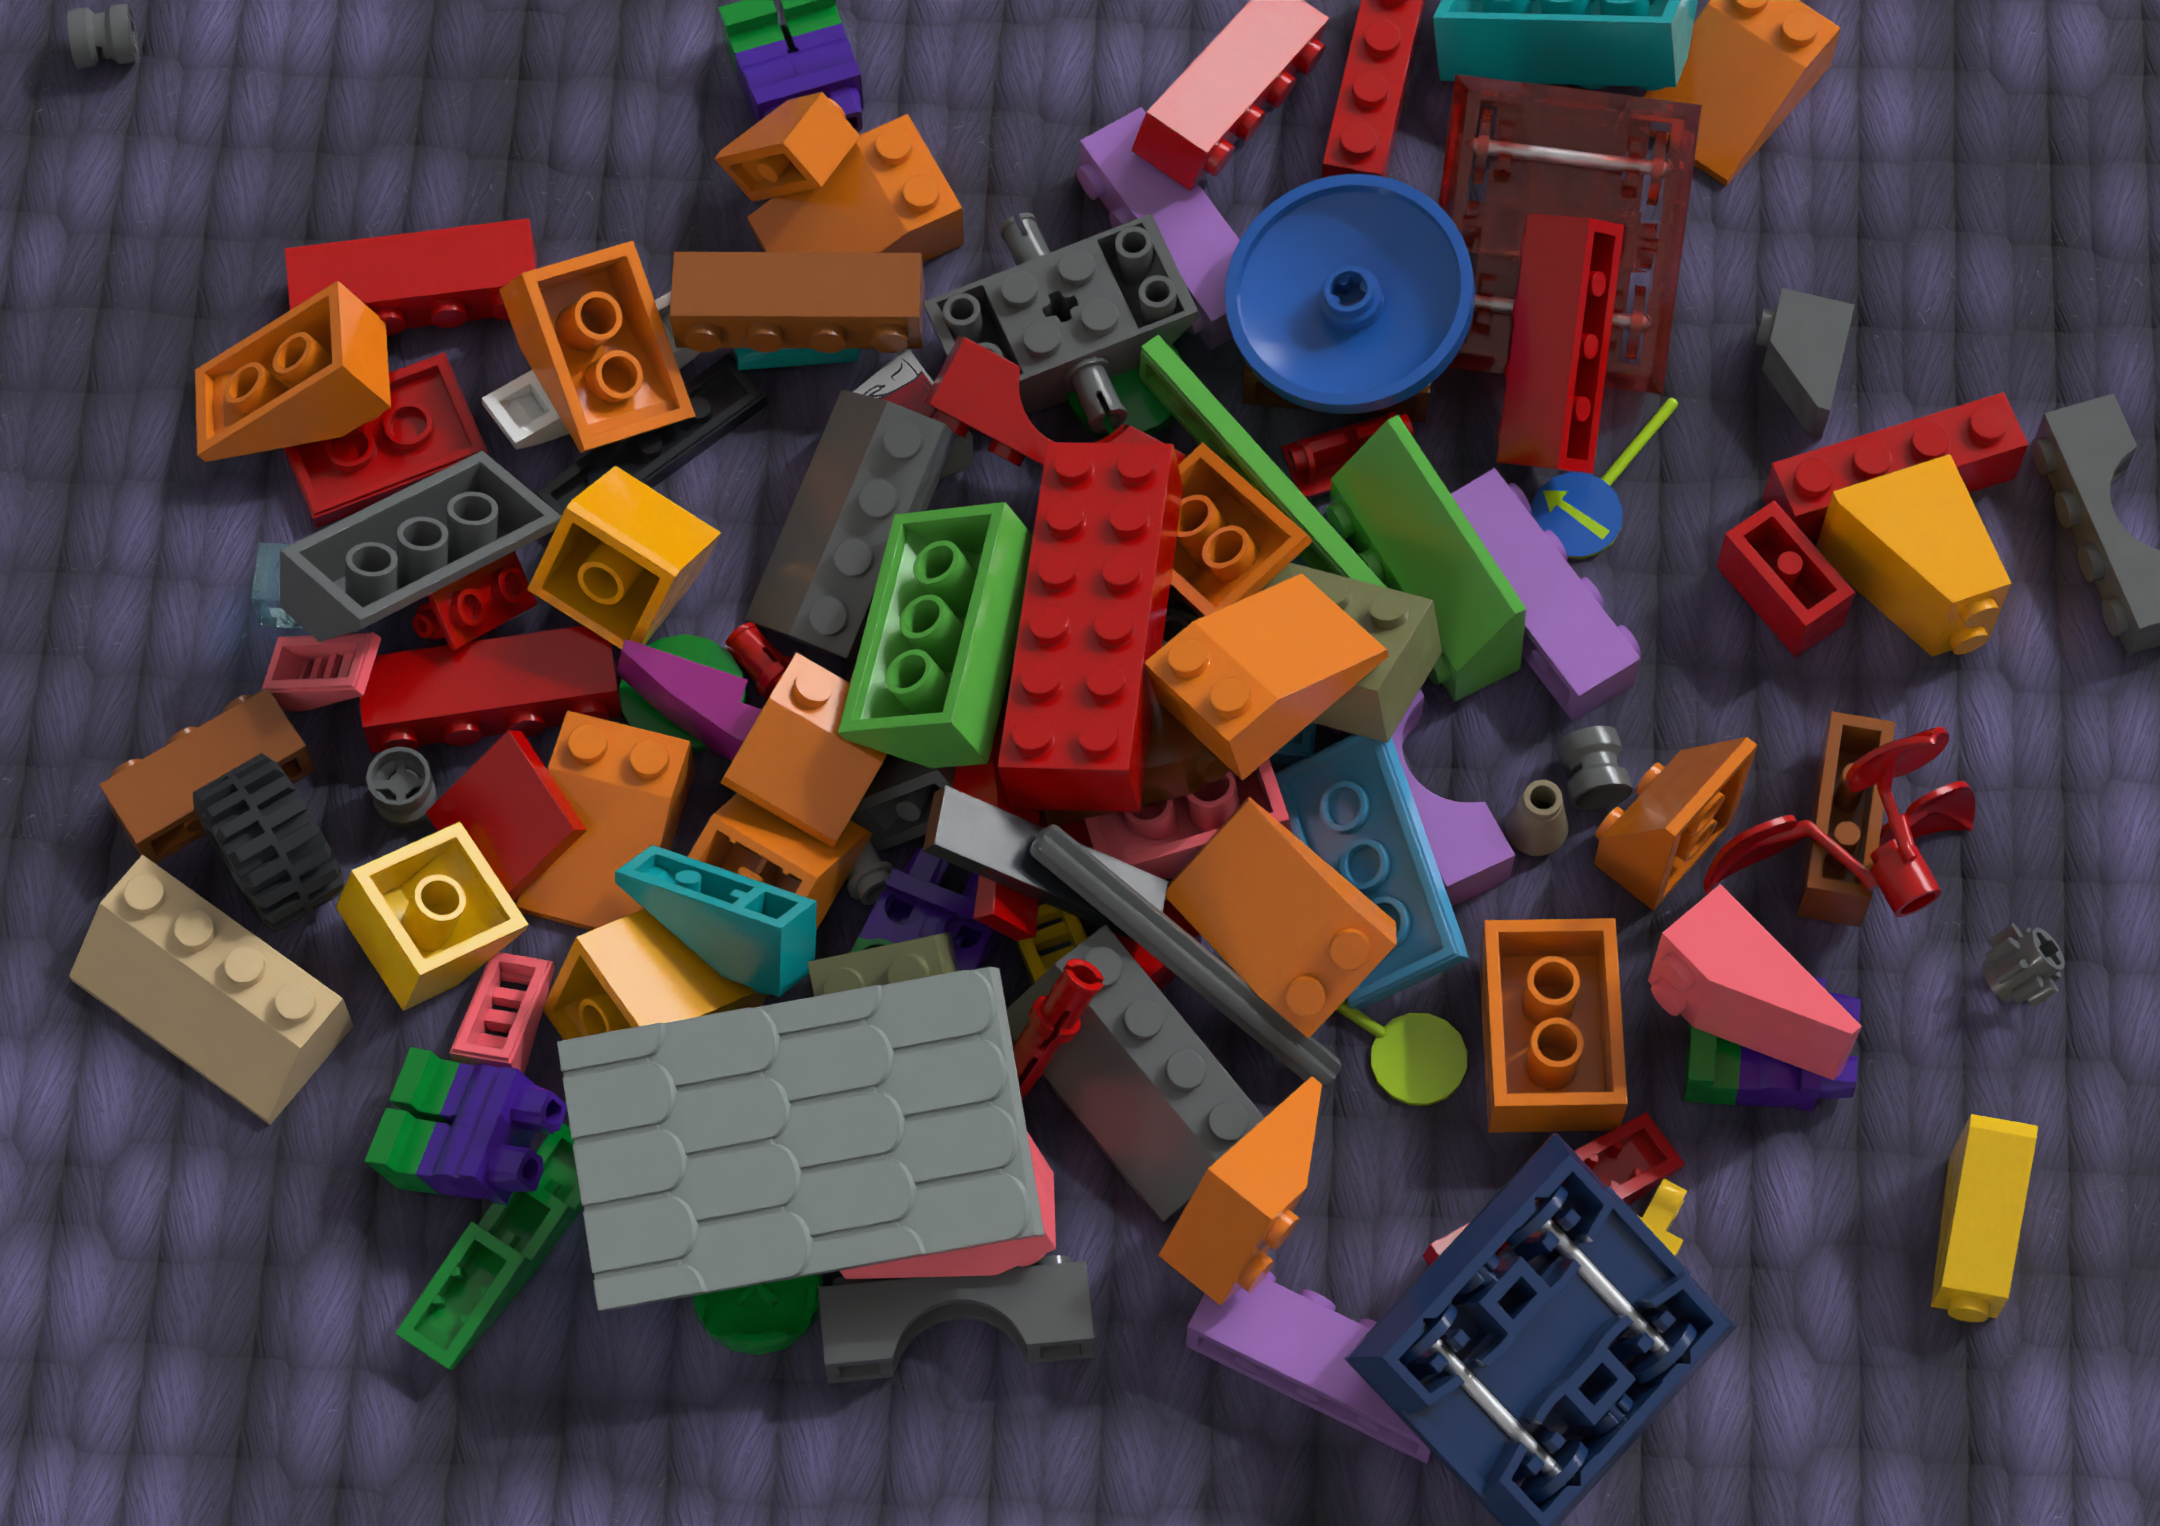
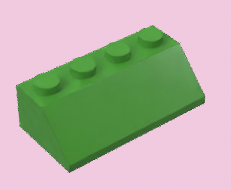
M1399 415L1388 419L1331 478L1330 505L1326 507V514L1330 525L1344 540L1349 538L1358 552L1357 555L1387 588L1433 600L1442 653L1429 673L1428 678L1434 685L1442 683L1453 701L1456 702L1520 670L1526 607Z
M1006 502L894 514L838 733L845 740L929 768L988 764L1016 649L1033 535Z

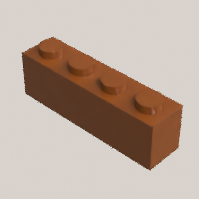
M674 252L670 321L676 348H689L698 352H712L719 348H751L755 351L766 353L775 352L781 348H812L823 353L838 352L843 348L875 349L883 353H897L908 348L922 349L923 302L925 297L922 253Z

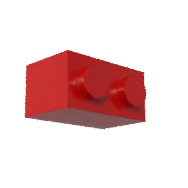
M1775 500L1725 533L1716 567L1795 658L1845 624L1855 591Z

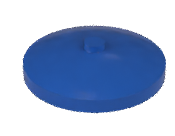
M1343 174L1303 184L1272 202L1256 217L1241 237L1233 253L1225 284V306L1229 327L1238 351L1253 374L1266 387L1291 403L1307 409L1332 414H1358L1384 409L1400 403L1423 390L1443 373L1455 358L1468 334L1475 306V280L1469 252L1461 233L1448 214L1434 200L1421 191L1394 179L1368 174Z

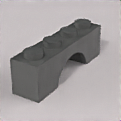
M2113 393L2044 413L2036 436L2031 442V453L2038 472L2041 475L2047 474L2056 493L2054 504L2059 521L2063 527H2071L2079 545L2078 560L2081 571L2087 581H2095L2103 599L2102 615L2105 625L2112 636H2119L2126 654L2130 655L2160 646V550L2152 548L2134 538L2122 526L2112 507L2110 487L2126 474L2137 448L2134 437Z
M1044 1256L1032 1264V1266L1012 1268L995 1276L914 1277L872 1282V1279H845L842 1276L834 1279L832 1286L818 1287L824 1364L828 1384L895 1377L902 1355L919 1334L938 1323L955 1319L981 1321L998 1328L1017 1345L1027 1364L1094 1358V1331L1086 1261L1072 1262L1068 1256Z

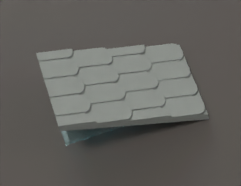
M986 967L970 971L962 970L887 985L868 986L761 1007H748L667 1023L659 1022L557 1041L561 1072L564 1075L562 1079L571 1138L574 1140L573 1151L582 1206H584L583 1216L591 1269L595 1278L593 1282L598 1311L622 1309L1045 1235L999 968Z

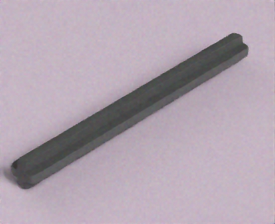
M1052 824L1044 828L1036 836L1030 847L1031 855L1305 1082L1312 1076L1324 1088L1328 1087L1335 1080L1342 1068L1339 1058L1312 1036L1308 1039L1262 1000L1240 976L1059 826Z

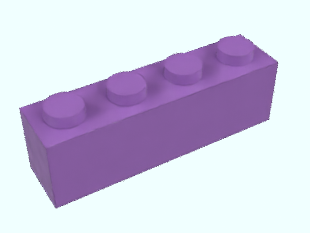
M1140 107L1080 140V167L1076 169V174L1089 198L1092 200L1099 198L1108 209L1112 228L1152 214L1199 312V318L1186 331L1190 335L1198 333L1211 351L1233 339L1226 314L1225 284L1233 253L1240 240L1198 183L1190 191L1131 151L1146 114L1143 108Z
M1493 468L1451 493L1463 514L1526 607L1522 656L1571 721L1578 720L1635 685L1641 661V651L1635 637L1625 626L1615 625L1604 610V602L1596 586L1588 578L1583 577L1580 579L1567 562V553L1559 538L1550 530L1543 531L1531 516L1530 504L1522 490L1514 483L1507 484L1498 471Z
M1270 1271L1251 1293H1248L1241 1287L1222 1306L1204 1293L1187 1326L1186 1347L1428 1464L1433 1452L1344 1359L1377 1323L1376 1321L1361 1319L1357 1323L1335 1312L1336 1306L1329 1299L1314 1291L1302 1289L1298 1294L1275 1283L1276 1277ZM1426 1351L1420 1357H1428L1431 1354Z

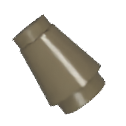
M1536 780L1530 783L1508 811L1505 818V833L1508 840L1516 849L1530 856H1543L1553 853L1563 845L1568 835V820L1561 790L1555 783L1548 780Z

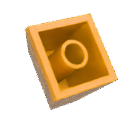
M1948 454L1833 491L1816 548L1841 577L1932 657L1951 650L1957 655L1966 654L1983 646L1991 636L2012 583L1951 455Z
M614 466L572 499L566 506L527 590L621 650L625 639L645 645L701 574L721 532L619 467Z
M642 909L575 938L546 999L543 1011L563 1040L659 1022L667 1023L742 1008L761 1007L768 995L757 993L749 986L722 977L646 909Z

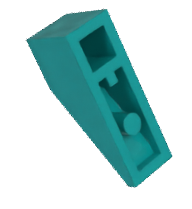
M651 845L615 871V883L722 977L749 986L757 993L780 997L809 974L807 962L815 960L816 900Z

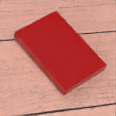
M445 352L390 372L391 408L384 411L374 421L364 423L343 437L283 448L316 528L353 515L480 451H484L489 456Z

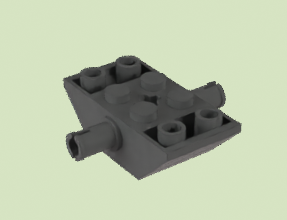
M1019 214L1024 227L1021 230L1022 235L1012 216L1003 222L999 233L1006 242L1016 266L923 302L924 309L946 357H948L957 337L961 336L1020 366L1019 392L1026 414H1034L1067 401V394L1075 391L1092 432H1107V427L1103 420L1105 412L1114 429L1126 420L1128 413L1121 404L1109 378L1140 367L1141 346L1153 337L1159 335L1170 346L1199 318L1198 309L1152 214L1053 252L1049 251L1034 214Z

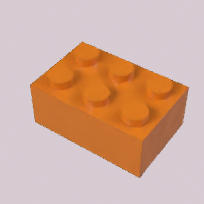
M1616 918L1484 920L1479 944V968L1488 1133L1612 1131L1621 1126L1628 1100Z

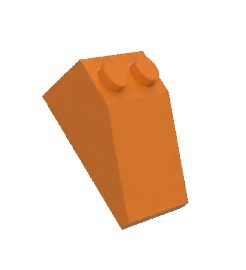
M1710 0L1694 22L1688 58L1677 86L1647 91L1630 115L1629 122L1727 187L1829 69L1841 27L1800 0Z
M908 114L861 134L822 187L773 197L747 217L748 224L764 252L922 253V262L924 263L964 245L962 206Z
M634 241L521 273L499 289L519 347L580 453L695 417Z
M336 281L195 369L197 456L205 462L339 438L364 423L377 419L384 411L391 408L386 322L381 320L376 313L344 285Z
M1203 442L1178 465L1183 485V494L1169 593L1198 616L1204 617L1258 593L1313 542L1308 534Z
M1301 573L1193 621L1147 659L1144 665L1158 702L1243 781L1388 658L1389 654L1383 645Z
M567 711L547 770L587 831L517 898L516 906L523 914L592 931L644 909L615 883V871L651 845L670 851L696 770L689 740Z
M1748 737L1680 750L1666 767L1659 762L1655 763L1642 777L1635 789V793L1639 795L1638 798L1626 811L1619 806L1614 808L1598 827L1594 835L1599 840L1594 865L1654 911L1733 823L1757 744Z
M1250 797L1240 805L1167 885L1165 897L1262 1000L1308 1039L1397 945L1396 921Z
M1312 1076L1207 1169L1158 1255L1220 1306L1241 1287L1248 1293H1251L1262 1282L1274 1264V1261L1267 1256L1271 1248L1273 1250L1278 1249L1300 1221V1218L1293 1213V1210L1307 1188L1322 1084Z

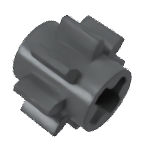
M2012 923L1988 939L1992 949L1985 953L1988 959L1983 962L1982 971L1989 987L2000 999L2008 1003L2015 1000L2018 1004L2027 999L2030 1005L2035 1007L2059 991L2054 982L2062 977L2059 971L2064 968L2065 960L2058 944L2045 930L2041 928L2031 930V928L2027 927L2020 931Z

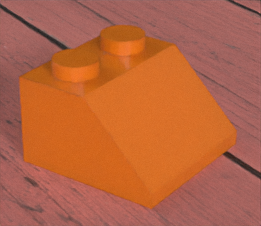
M796 652L725 773L721 784L834 848L888 754L845 740L838 733L851 683Z

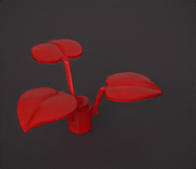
M1936 727L1916 733L1910 737L1883 744L1859 758L1848 770L1845 783L1851 792H1859L1877 784V790L1889 820L1881 827L1880 846L1870 854L1874 864L1870 870L1864 867L1810 820L1797 822L1794 815H1785L1738 834L1721 848L1713 859L1703 882L1706 894L1708 895L1716 884L1737 871L1782 852L1799 842L1803 837H1810L1861 880L1867 892L1879 887L1895 917L1908 916L1933 903L1942 894V890L1913 839L1941 831H1972L1976 809L1975 795L1967 782H1953L1918 798L1907 808L1906 813L1900 815L1891 792L1894 778L1921 768L1935 759L1945 749L1950 737L1944 727Z

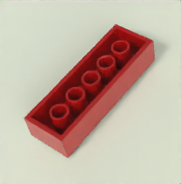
M1047 442L998 760V770L1010 809L1140 812L1155 702V691L1144 662L1162 648L1183 494V485L1173 444Z

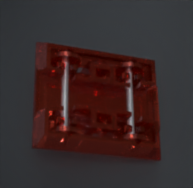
M1455 75L1438 205L1452 219L1460 233L1462 230V237L1468 251L1478 254L1475 273V306L1466 343L1463 342L1455 358L1449 364V368L1505 375V366L1510 357L1514 324L1512 309L1518 292L1522 260L1520 245L1525 234L1527 213L1588 217L1624 225L1604 387L1663 395L1702 105L1527 82ZM1479 109H1482L1478 138H1475ZM1493 111H1497L1494 138L1489 140ZM1650 130H1654L1656 132L1651 160H1647ZM1473 153L1476 154L1472 183L1483 184L1487 155H1490L1491 160L1485 202L1467 200L1465 207ZM1626 172L1625 178L1622 180V174ZM1644 175H1648L1646 205L1657 206L1659 199L1660 208L1657 223L1640 222L1641 213H1639ZM1651 270L1648 293L1646 294V286L1635 285L1630 314H1627L1626 306L1631 274L1648 273ZM1623 329H1627L1625 359L1636 360L1637 358V364L1619 362Z

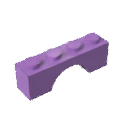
M1420 689L1393 733L1392 739L1451 906H1454L1510 880L1515 853L1485 802H1457L1442 798L1421 785L1409 770L1403 756L1402 745L1411 731L1420 723L1424 702V694ZM1328 727L1334 736L1342 734L1344 738L1353 735V733Z

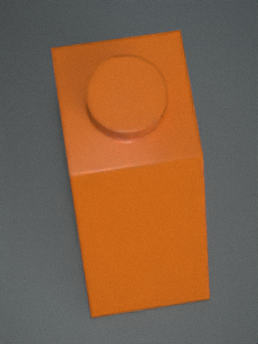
M823 92L787 100L720 150L714 159L746 196L754 202L822 187L859 139L860 135L846 120L843 109L835 101L827 98Z

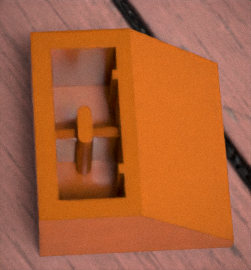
M737 793L711 816L688 857L816 900L817 930L873 833L849 820L834 848Z

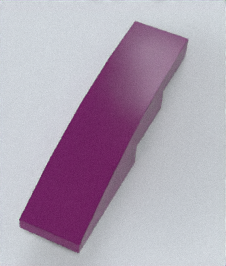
M625 639L616 674L664 717L719 755L733 761L762 709L741 703L748 680Z

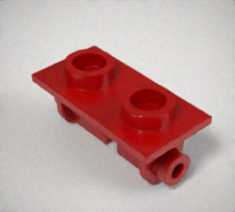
M1391 411L1383 416L1309 438L1304 437L1296 442L1282 445L1280 449L1295 486L1307 499L1330 493L1331 478L1388 419L1397 416L1398 412ZM1400 415L1399 417L1413 436V428L1408 415Z
M513 551L429 594L428 598L430 601L420 605L416 615L413 617L412 625L415 632L422 638L437 640L445 637L451 651L538 605L533 593L527 590L529 583L516 552Z

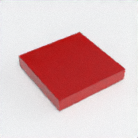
M508 730L425 812L437 831L461 822L513 902L587 831L523 732Z

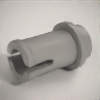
M870 840L847 877L849 880L847 890L850 896L854 899H860L864 905L876 904L881 893L885 890V883L892 868H894L891 863L881 860Z

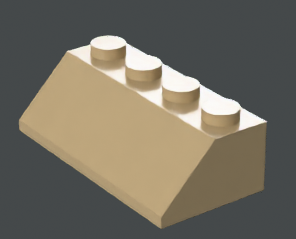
M144 855L135 862L100 902L69 975L74 983L269 1125L272 1124L354 1027L342 997Z

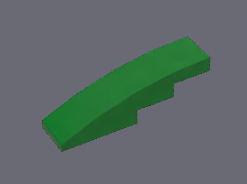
M562 1123L560 1130L549 1134L536 1152L543 1158L544 1167L536 1191L512 1192L508 1205L493 1203L478 1225L471 1221L395 1332V1334L450 1371L458 1365L497 1320L584 1207L581 1203L573 1151L574 1140L571 1138L569 1126Z

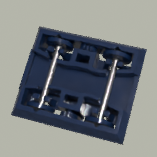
M1553 1133L1344 1359L1502 1526H1559L1738 1326L1690 1276L1691 1273L1616 1192L1610 1186H1606L1557 1133ZM1536 1231L1542 1234L1539 1237H1530ZM1505 1242L1507 1245L1498 1255H1496L1495 1252ZM1628 1327L1637 1335L1634 1338H1619ZM1426 1351L1431 1354L1428 1357H1420ZM1636 1355L1629 1370H1627L1624 1366ZM1566 1432V1433H1568L1571 1437H1584V1438H1583L1581 1441H1580L1579 1439L1575 1438V1439H1571V1440H1569V1441L1566 1442V1440L1562 1437V1435ZM1524 1477H1526V1479L1524 1480L1523 1484H1522L1521 1487L1519 1488V1487L1517 1486L1518 1483H1519Z

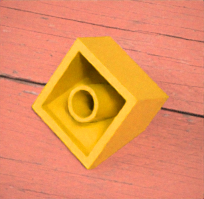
M461 822L351 870L335 907L403 1011L459 985L526 931L529 925Z

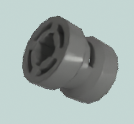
M130 3L112 4L106 11L96 14L87 7L68 10L69 42L72 58L77 69L96 67L101 59H113L119 65L138 62L137 31Z
M1592 726L1582 728L1567 734L1557 742L1556 749L1560 765L1568 770L1571 775L1566 789L1570 805L1574 809L1582 811L1604 809L1626 800L1632 794L1633 787L1629 772L1626 768L1619 765V757L1622 754L1623 748L1619 732L1614 727Z
M398 746L386 749L375 756L368 766L366 780L376 813L383 823L394 829L411 830L419 828L430 819L425 812L438 800L429 764L422 754L411 748ZM412 791H414V794L410 798L406 799V797L410 795Z

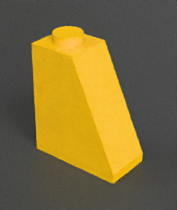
M1971 1114L1949 1157L1931 1307L1947 1309L1948 1315L1952 1318L1966 1322H1983L1988 1317L1998 1318L2009 1299L2037 1140V1125Z

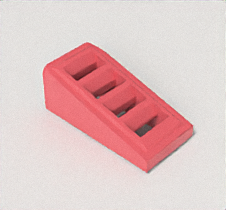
M374 632L348 633L319 642L312 635L278 637L262 690L268 687L279 706L286 712L307 711L364 696L381 637Z
M498 952L488 960L449 1052L451 1061L470 1065L487 1064L501 1068V1066L517 1068L524 1074L555 971L553 961ZM501 981L525 984L528 985L526 991L503 988L500 987ZM494 1005L519 1010L517 1013L497 1010L493 1008ZM487 1030H491L496 1032L508 1033V1036L502 1037L486 1034Z

